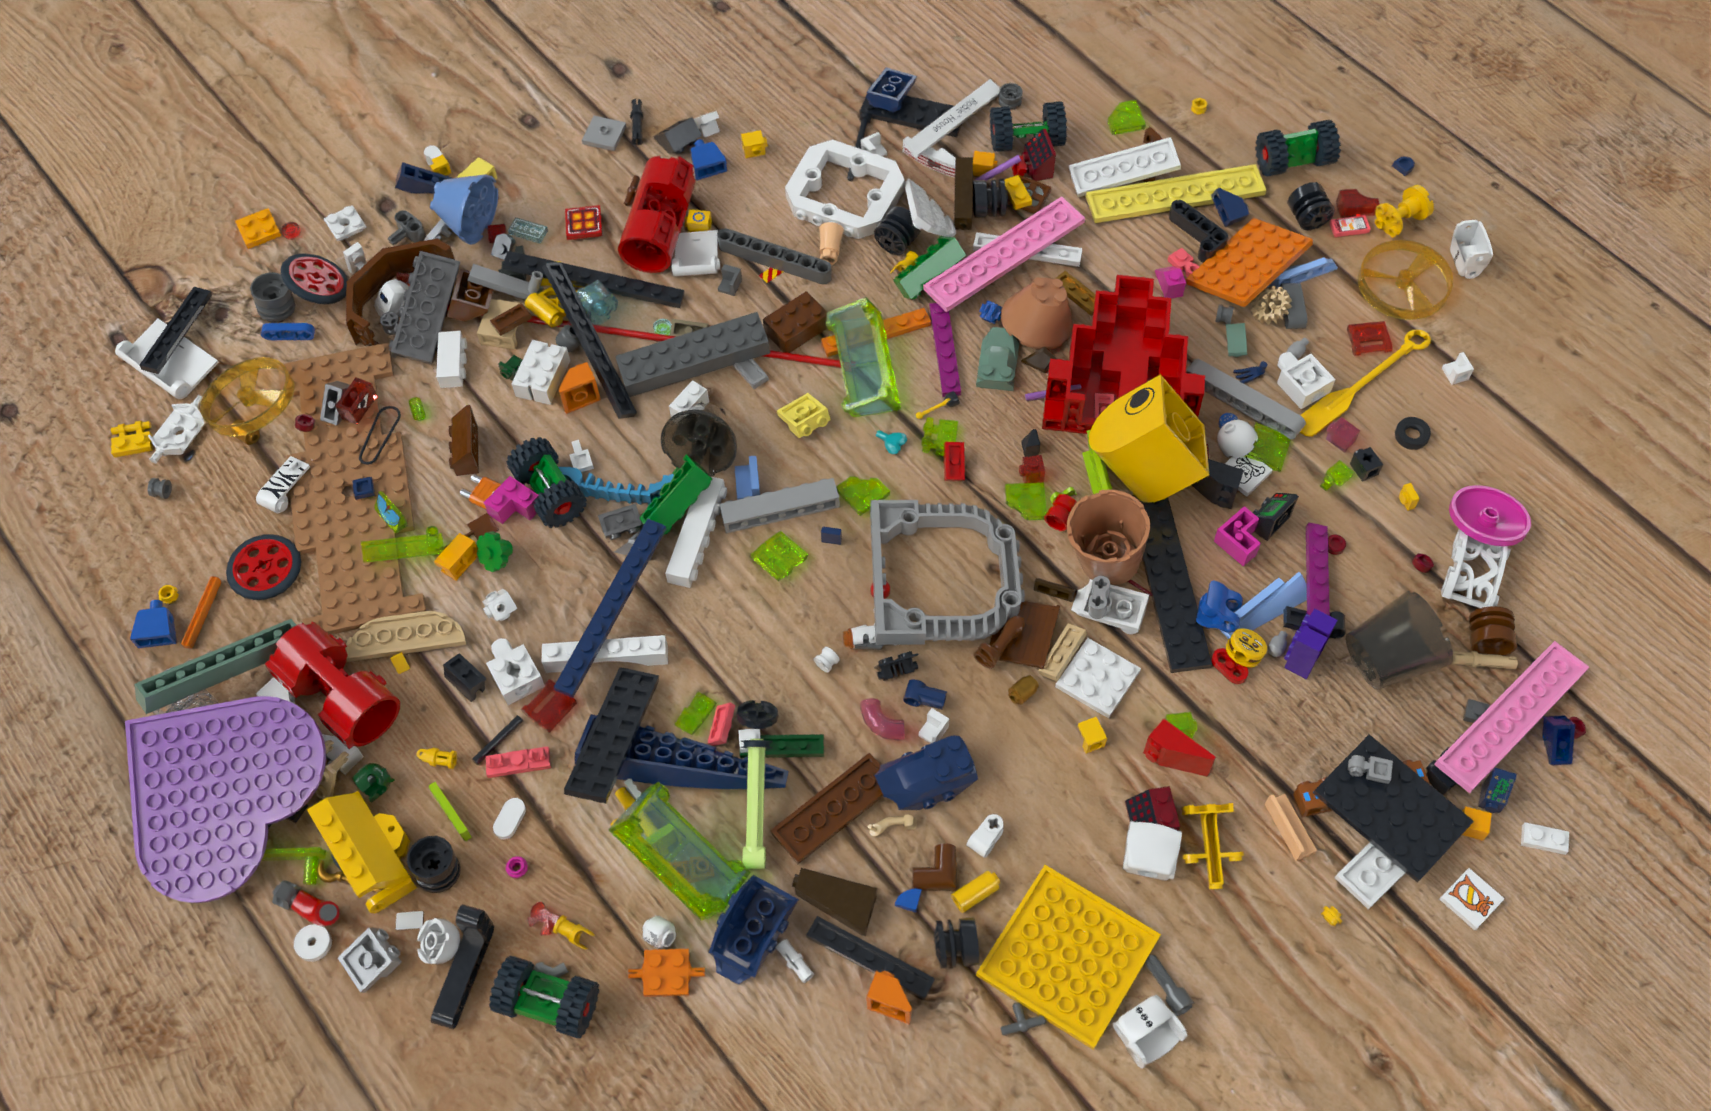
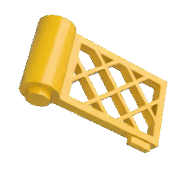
M552 286L539 294H530L525 300V307L550 327L559 326L566 313L558 306L560 304L558 298H547L548 295H556ZM583 287V291H576L578 296H583L580 299L582 305L592 299L596 300L603 295V291H585V287Z

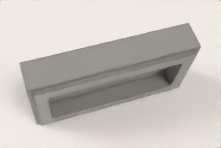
M753 359L733 365L753 389L769 380L768 375Z

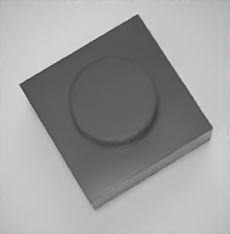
M1468 699L1463 720L1474 723L1490 705Z

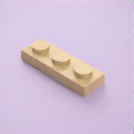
M1068 623L1049 652L1044 669L1038 670L1039 674L1058 681L1086 637V630Z

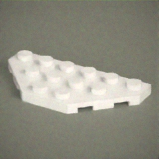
M908 178L904 184L913 225L919 230L924 229L929 233L944 237H954L956 230L953 220L948 215L944 216L942 208L933 199L928 200L929 197L926 195V191Z

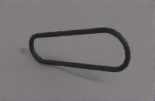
M386 406L379 410L359 454V461L361 463L369 465L377 460L400 420L401 413L398 408ZM386 409L396 410L398 417L375 458L369 462L363 461V452L379 415Z

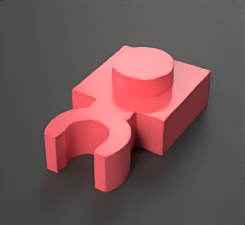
M1183 248L1168 256L1167 261L1172 266L1180 268L1181 271L1184 270L1187 277L1193 273L1192 271L1199 268L1197 264L1193 263L1194 258Z

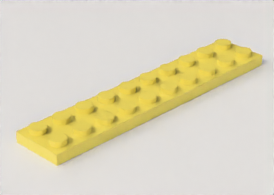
M1254 164L1086 192V199L1094 223L1170 211L1171 204L1175 200H1183L1192 207L1214 204L1211 194L1218 188L1243 199L1263 196L1267 190L1258 168Z

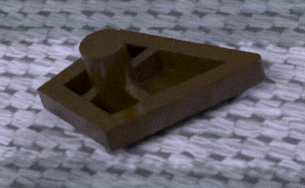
M1043 347L1022 359L1021 362L1043 373H1047L1049 371L1050 359L1058 358L1046 347Z

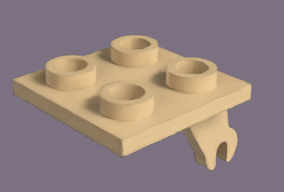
M331 740L325 742L326 755L333 749L331 745L334 742ZM342 752L337 759L329 765H325L323 777L315 792L319 798L333 797L337 770L347 762V756H349L347 752Z

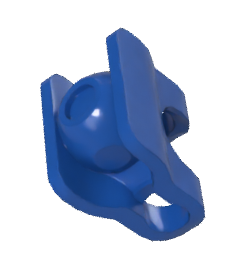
M1212 580L1209 584L1208 592L1200 598L1196 622L1207 628H1217L1228 633L1234 632L1240 624V618L1234 612L1242 607L1243 597L1241 594L1228 589L1224 584Z

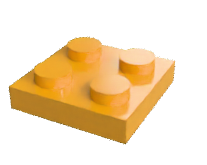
M269 208L235 220L248 249L281 237Z

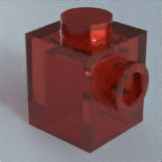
M1042 455L1022 457V465H1019L1020 477H1023L1025 486L1044 483L1045 467Z

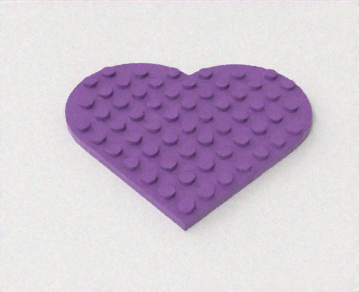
M259 696L126 720L134 848L137 863L142 874L146 876L151 886L163 895L189 903H204L218 900L233 893L247 882L263 858L267 845L268 825L282 821L299 811L312 798L321 782L326 763V748L322 733L314 719L305 710L287 700L278 697Z

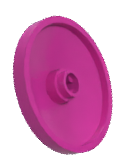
M1480 485L1464 487L1454 494L1449 505V513L1455 525L1469 537L1493 546L1518 544L1524 540L1531 527V518L1525 507L1511 495L1496 488Z

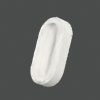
M511 798L504 804L493 825L494 833L498 838L509 839L515 834L526 812V807L521 799Z

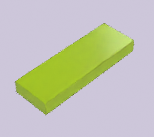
M433 782L430 784V791L462 839L467 841L472 838L437 783Z

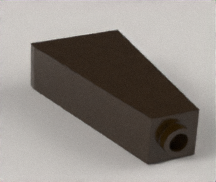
M955 157L954 226L955 230H972L973 157Z
M801 868L799 874H795L792 887H795L796 896L858 934L866 936L877 898V888Z

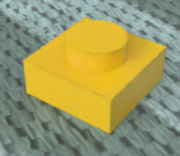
M1411 483L1403 485L1399 494L1400 502L1405 505L1407 511L1415 509L1420 498Z

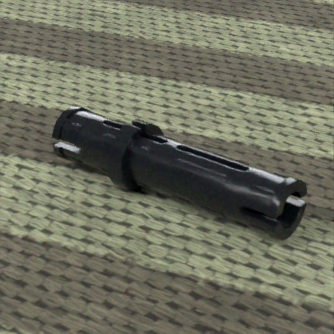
M633 99L631 101L632 111L630 112V118L632 119V143L636 145L637 139L638 145H641L643 143L642 119L644 118L642 101L638 99V104H636V99Z

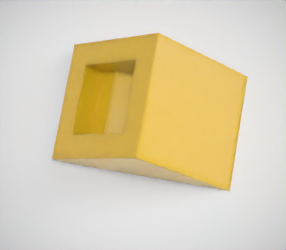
M402 652L390 658L398 675L410 669Z

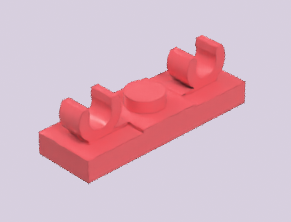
M548 746L485 756L488 778L551 768L550 749Z

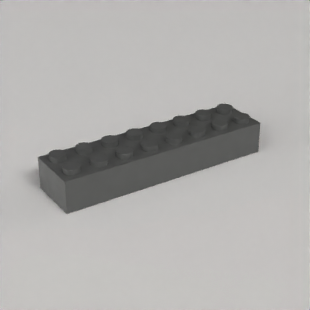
M755 312L619 354L615 357L629 397L719 370L735 363L770 354V347L759 314Z

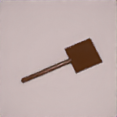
M486 513L467 524L471 532L464 536L470 537L474 534L478 540L480 535H485L486 532L490 531L496 532L499 529L489 514ZM448 545L439 549L434 554L438 555L442 553Z

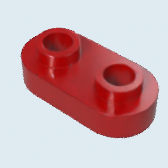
M1219 648L1214 651L1211 658L1212 665L1230 682L1234 684L1244 683L1248 677V668L1232 660L1225 648ZM1219 659H1222V660H1224L1225 662H1224V663H1221V662H1219ZM1234 673H1238L1240 676L1236 677Z

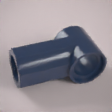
M911 679L908 681L903 701L915 707L925 705L943 710L947 691L928 687L922 681Z

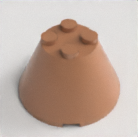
M1038 277L1032 283L1009 297L1001 311V321L1007 333L1021 340V344L1034 349H1041L1043 347H1046L1048 350L1054 349L1069 339L1073 330V321L1067 293L1062 281Z

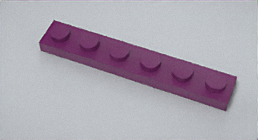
M929 303L942 397H945L951 391H954L957 396H961L949 311L946 312L937 303Z
M1308 522L1306 525L1307 614L1311 615L1315 608L1330 616L1328 526Z

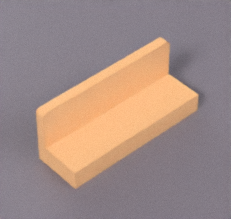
M1274 794L1269 795L1265 806L1294 859L1298 861L1315 854L1317 849L1286 794L1276 798Z

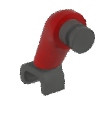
M281 881L272 892V903L286 910L291 906L293 911L315 925L330 926L339 918L340 909L334 902L314 897L301 890L302 887L289 881Z

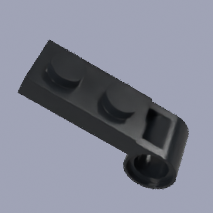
M1286 606L1283 610V627L1299 630L1307 611ZM1338 611L1330 612V616L1337 620L1330 638L1338 639L1344 637L1346 634L1345 614Z

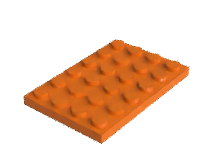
M1253 218L1227 241L1224 248L1218 250L1213 257L1207 259L1198 269L1186 278V284L1245 308L1313 245V240Z

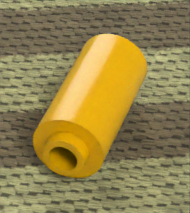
M987 870L952 893L951 898L959 911L965 913L999 890L998 884L1001 883L1000 879L994 872L990 873Z

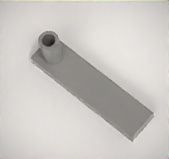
M473 264L468 278L470 282L525 300L530 294H539L544 289V287L540 286L543 274L539 271H534L530 282Z

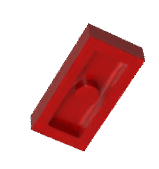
M945 441L944 481H964V442Z

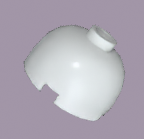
M1239 419L1232 420L1223 425L1217 436L1218 446L1228 458L1229 456L1240 458L1247 455L1253 450L1255 440H1258L1254 428L1248 422Z
M433 918V920H427L421 927L417 941H421V949H417L420 959L428 964H444L451 960L460 945V934L457 927L444 919Z

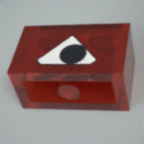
M355 377L335 405L341 419L358 425L377 398L372 383Z

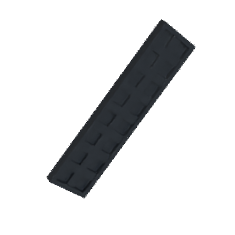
M619 667L564 787V795L604 804L607 803L658 685L659 675Z

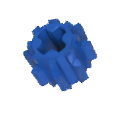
M987 300L986 304H982L979 310L981 313L980 318L995 324L996 320L1000 321L1002 307Z

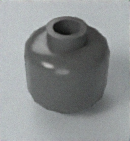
M572 325L562 327L555 339L556 344L566 347L569 353L574 352L581 344Z

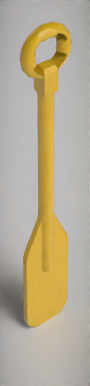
M1418 329L1407 332L1404 337L1405 343L1401 348L1353 386L1327 394L1300 416L1305 419L1306 425L1300 433L1308 437L1318 434L1349 409L1358 390L1403 355H1407L1412 350L1427 348L1431 343L1430 335ZM1414 335H1420V337L1426 340L1418 345L1409 339Z

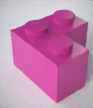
M509 476L484 501L487 513L501 524L515 511L531 520L537 514L534 504H536L535 499L539 498V496Z
M1244 506L1217 529L1214 542L1243 567L1257 555L1261 545L1251 535L1257 527L1259 518Z

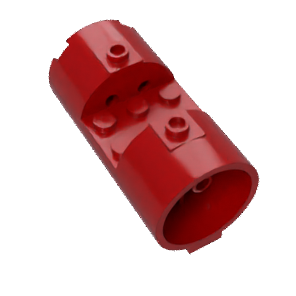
M655 156L650 158L645 164L618 246V254L621 259L636 270L646 273H659L668 269L671 264L696 183L693 175L694 165L680 156L678 158L670 156V159Z
M313 621L307 625L300 623L288 630L275 644L277 646L275 653L270 654L269 661L265 663L269 673L295 698L300 695L308 696L322 692L327 698L322 711L317 715L322 724L349 750L353 746L360 747L372 743L382 736L396 720L400 711V700L386 688L387 682L381 675L376 676L371 671H359L348 676L343 670L348 657L345 649L347 645L341 638L336 639L332 634L329 635L318 623Z

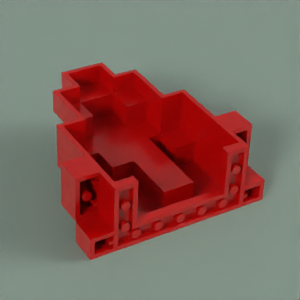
M1116 275L1114 292L1096 290L1092 325L1073 324L1069 360L1050 359L1042 429L1087 434V431L1091 430L1097 419L1095 418V393L1114 394L1115 401L1160 374L1197 417L1199 416L1204 397L1205 375L1186 373L1188 336L1169 334L1172 298L1153 296L1154 278ZM1072 385H1081V389L1070 391ZM1099 403V415L1101 414V408L1104 406L1108 407L1110 404Z

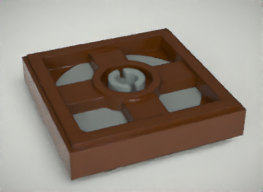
M1019 175L1032 199V205L1020 209L1035 214L1041 210L1052 187ZM1008 197V205L1013 206Z

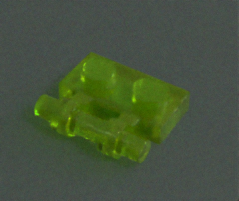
M928 417L923 425L922 452L929 453L930 448H935V455L944 456L945 441L956 442L958 421L939 419V425H934V419ZM932 434H938L937 440L931 438Z

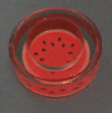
M288 222L281 228L282 234L286 239H295L301 233L299 225L295 222Z

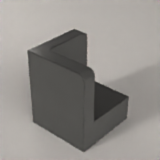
M724 264L721 269L723 279L718 287V292L735 296L742 282L741 268Z

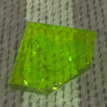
M1136 100L1120 102L1108 117L1107 122L1112 135L1144 130L1146 127Z
M850 476L836 486L838 494L859 516L870 510L871 500H884L890 496V490L878 478L867 480Z
M1044 483L1005 484L1007 506L1017 510L1026 520H1044V516L1047 513Z

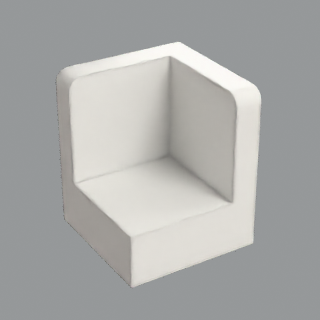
M879 132L861 139L862 150L882 157L887 155V151L881 144Z
M1464 352L1459 353L1455 362L1442 366V370L1451 385L1469 380L1474 370Z
M931 708L927 714V722L919 731L918 736L930 744L940 740L949 728V718Z

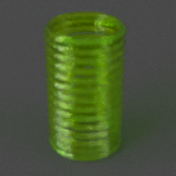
M418 397L411 398L408 403L413 419L421 421L426 417L421 399Z

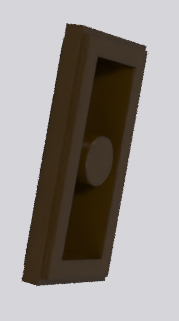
M1036 578L1034 583V591L1072 602L1076 592L1074 588L1041 578Z

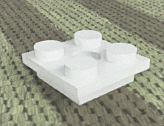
M353 205L347 206L343 210L324 218L337 241H342L367 228Z

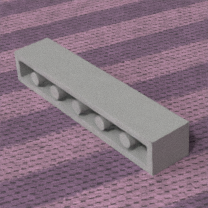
M834 478L822 479L814 483H804L792 488L786 487L779 491L765 492L761 495L747 496L743 499L730 500L719 504L726 533L840 507Z

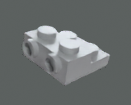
M369 927L338 957V960L360 992H366L381 977H387L401 963L399 959L400 951L395 946H390L387 941L389 935L381 928Z

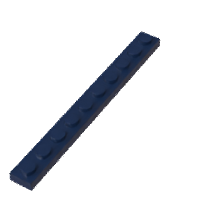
M647 519L555 683V691L574 698L666 531L665 525Z

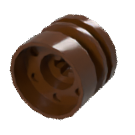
M1489 606L1479 608L1470 613L1471 650L1477 651L1479 654L1502 656L1514 652L1517 648V640L1514 631L1515 617L1513 612L1508 608Z

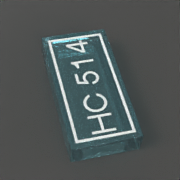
M516 217L508 229L510 235L540 244L548 232L547 226Z

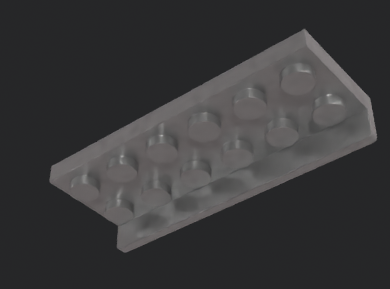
M420 251L418 257L415 256L413 263L415 270L414 273H410L408 280L410 287L409 290H405L403 297L405 304L399 310L398 316L401 318L399 324L396 323L394 327V334L396 335L389 344V351H391L392 357L400 356L432 364L438 343V332H441L460 261Z

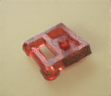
M1385 321L1348 325L1347 332L1354 356H1359L1361 353L1384 351L1385 353L1392 352L1393 346ZM1376 341H1382V342H1383V344H1376V345H1366V346H1361V345H1360V343H1366V342H1376Z
M550 679L545 683V687L528 705H524L521 708V711L548 733L577 704L576 699L555 691V683ZM551 692H553L555 695L536 714L534 710L537 708V706Z

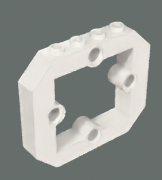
M830 140L808 148L785 186L786 199L794 217L811 222L816 226L826 222L838 223L844 228L843 234L860 239L874 234L875 228L884 220L889 211L896 207L905 191L904 177L896 161L835 140ZM827 161L851 168V172L855 177H863L867 174L884 180L880 189H872L868 192V210L864 217L837 209L836 205L831 203L823 204L806 198L809 191L814 192L821 188V171Z

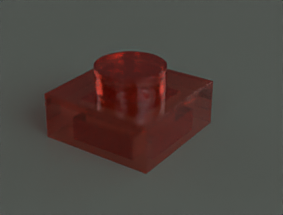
M505 223L488 225V240L490 244L495 242L497 235L507 234Z

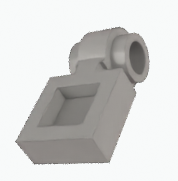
M1353 755L1349 759L1348 770L1353 776H1363V773L1367 772L1366 779L1389 784L1393 761L1371 756L1367 762L1363 756Z

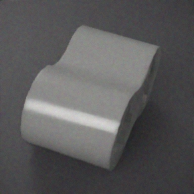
M1097 576L1092 581L1088 613L1094 619H1101L1107 613L1110 581L1105 576Z

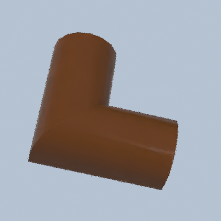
M945 843L934 847V867H913V889H921L922 891H957L955 845Z

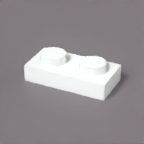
M1525 822L1522 825L1521 846L1566 855L1569 848V832Z

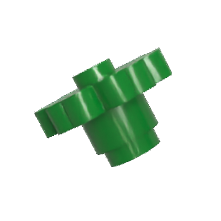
M490 531L486 532L485 535H480L476 543L479 548L477 550L479 562L484 564L487 571L496 572L506 567L508 557L513 553V546L510 541L501 539L499 533Z

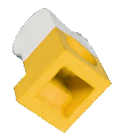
M437 146L425 148L424 154L431 171L445 176L452 173L448 161Z

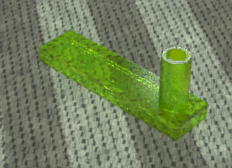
M429 526L426 529V535L361 541L363 563L441 554L444 550L442 533H438V528L435 526Z
M320 847L265 849L261 861L305 860L303 885H316L318 860L326 858V850Z

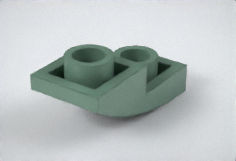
M1245 323L1226 324L1228 356L1240 357L1247 355Z

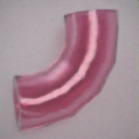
M869 698L860 702L864 723L873 733L884 739L897 741L905 739L904 720L890 719L885 716L881 710L880 700Z

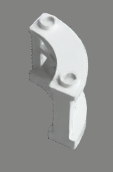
M1459 529L1452 545L1451 558L1453 559L1454 566H1449L1441 589L1442 597L1451 598L1479 608L1497 606L1500 597L1497 593L1511 549L1508 546H1493L1479 542ZM1480 555L1487 562L1490 571L1474 579L1472 568L1463 560H1473ZM1464 571L1467 575L1461 576L1460 572ZM1473 588H1476V595L1478 597L1481 596L1482 590L1487 592L1485 603L1472 599ZM1467 590V596L1453 593V591Z

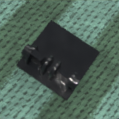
M912 651L898 655L896 660H893L892 657L881 659L878 661V665L874 667V669L879 668L880 670L877 672L878 679L885 681L893 678V674L896 678V664L901 676H903V670L904 674L915 672L918 669V664L916 661L913 662L912 658L919 654H913Z

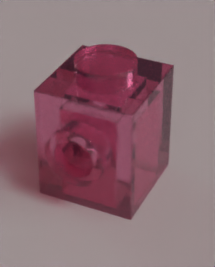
M1341 417L1337 422L1333 421L1327 428L1328 435L1326 440L1345 452L1357 440L1360 430Z

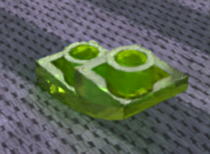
M698 691L689 707L684 708L674 725L693 735L709 716L717 702Z

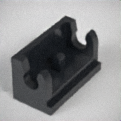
M460 653L443 664L444 677L470 702L476 699V692L478 690L482 693L484 692L486 677Z

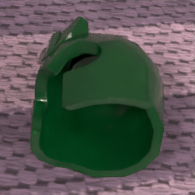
M377 763L364 765L352 777L353 783L361 792L370 797L368 800L371 803L382 796L390 787V783L395 781L394 778L390 777L386 768Z

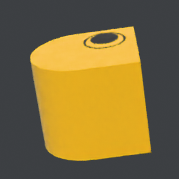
M1161 374L1111 403L1098 416L1090 430V447L1140 501H1160L1209 476L1205 426Z

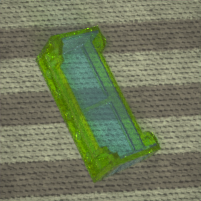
M865 297L827 312L826 325L829 331L835 334L847 394L843 399L844 402H842L843 410L853 418L900 410L901 404L881 311Z
M657 782L649 786L608 830L702 921L725 910L732 894L737 893L750 872L741 861H728L668 802L670 799L669 790Z

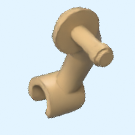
M909 814L904 817H887L874 825L869 824L868 829H870V834L875 837L892 825L904 824L905 829H916L917 820Z

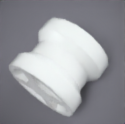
M824 647L822 653L814 658L816 665L827 673L830 672L833 664H837L840 661L838 655L829 647Z

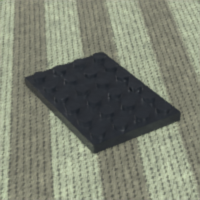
M1370 734L1313 792L1316 797L1417 883L1474 822ZM1353 755L1363 756L1367 762L1371 756L1393 761L1391 781L1389 784L1368 780L1366 779L1367 772H1364L1363 776L1351 775L1348 770L1349 759Z

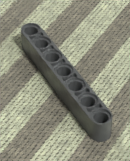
M724 228L717 233L718 246L722 252L823 285L830 283L832 279L831 264L828 261L731 229Z

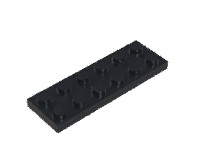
M906 95L901 103V109L896 112H890L883 108L873 107L865 96L859 116L862 113H868L871 115V119L923 130L954 106ZM962 124L947 134V136L957 138Z

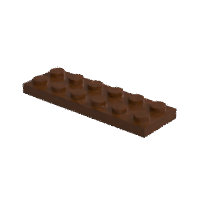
M868 753L770 830L774 838L797 864L801 863L884 797L874 776L880 770V763Z

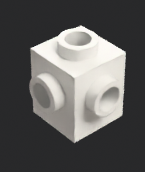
M504 589L489 593L486 599L482 601L485 605L483 611L489 619L492 617L496 621L507 619L510 613L517 609L512 598Z

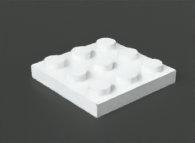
M1087 638L1057 681L1055 687L1109 719L1140 673L1141 668Z

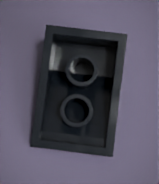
M1208 459L1209 476L1193 483L1191 486L1211 503L1221 508L1232 509L1244 470Z

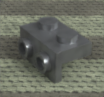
M636 504L598 515L605 538L609 537L610 540L621 537V533L627 531L629 534L640 531V527H643Z

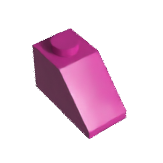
M1174 266L1155 269L1164 297H1183L1186 281L1181 269Z

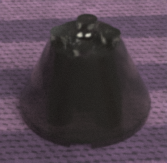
M698 403L692 408L673 415L665 423L661 432V447L664 454H667L675 467L679 469L685 462L682 459L686 454L702 466L710 476H715L716 473L723 470L726 471L732 465L737 454V440L725 416V411L712 404Z

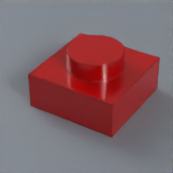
M1019 156L1021 161L1012 166L1014 176H1024L1027 172V164L1024 162L1023 156Z

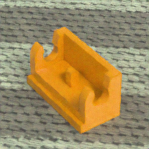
M459 533L434 560V563L442 568L441 572L457 581L478 557L477 550L479 548L474 540Z

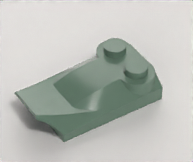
M992 327L982 340L976 387L1013 391L1019 342L1014 335L1010 336L1005 328Z

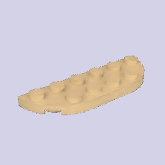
M423 611L381 617L363 624L359 627L360 630L348 639L347 647L345 648L348 654L346 662L393 656L401 652L402 654L462 646L467 645L465 634L457 621L455 622L441 612Z

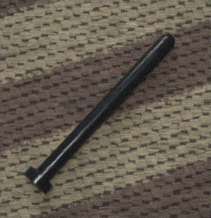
M862 113L859 117L861 124L855 147L861 149V139L865 136L867 124L871 122L872 117L868 113ZM849 168L847 180L853 181L854 175L851 172V168Z

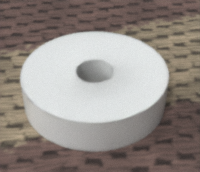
M315 924L302 928L294 939L295 952L303 960L310 962L318 961L325 957L332 945L330 933L323 926ZM316 940V943L310 946V942Z

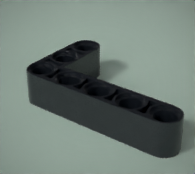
M464 904L459 907L456 915V924L464 935L431 1015V1023L450 1029H455L459 1022L494 932V924L485 910Z

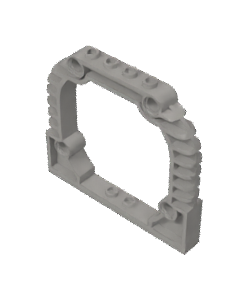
M871 500L870 523L876 645H924L925 640H983L998 633L1009 618L1019 614L1021 602H1024L1025 593L1024 590H1021L1020 586L1023 584V574L1019 573L1021 556H1017L1020 544L1019 540H1016L1015 530L1012 526L1002 524L998 517L996 519L988 510L980 509L976 505L969 506L965 505V503L960 505H954L953 503H949V505H942V503H937V505H930V503L918 505V500ZM961 527L974 529L985 535L989 549L998 555L1001 588L996 593L994 608L984 614L973 616H925V613L919 608L906 610L892 599H883V585H886V573H882V568H885V556H881V544H887L900 533L913 535L916 533L917 528Z

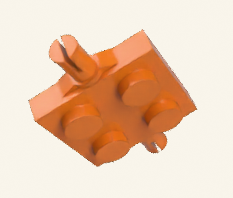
M689 949L644 950L642 969H628V979L642 978L644 997L689 996V984L692 977H705V967L692 968Z

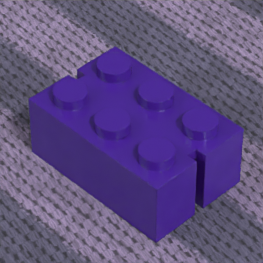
M1315 608L1311 615L1306 614L1284 657L1287 660L1284 668L1307 680L1337 620Z

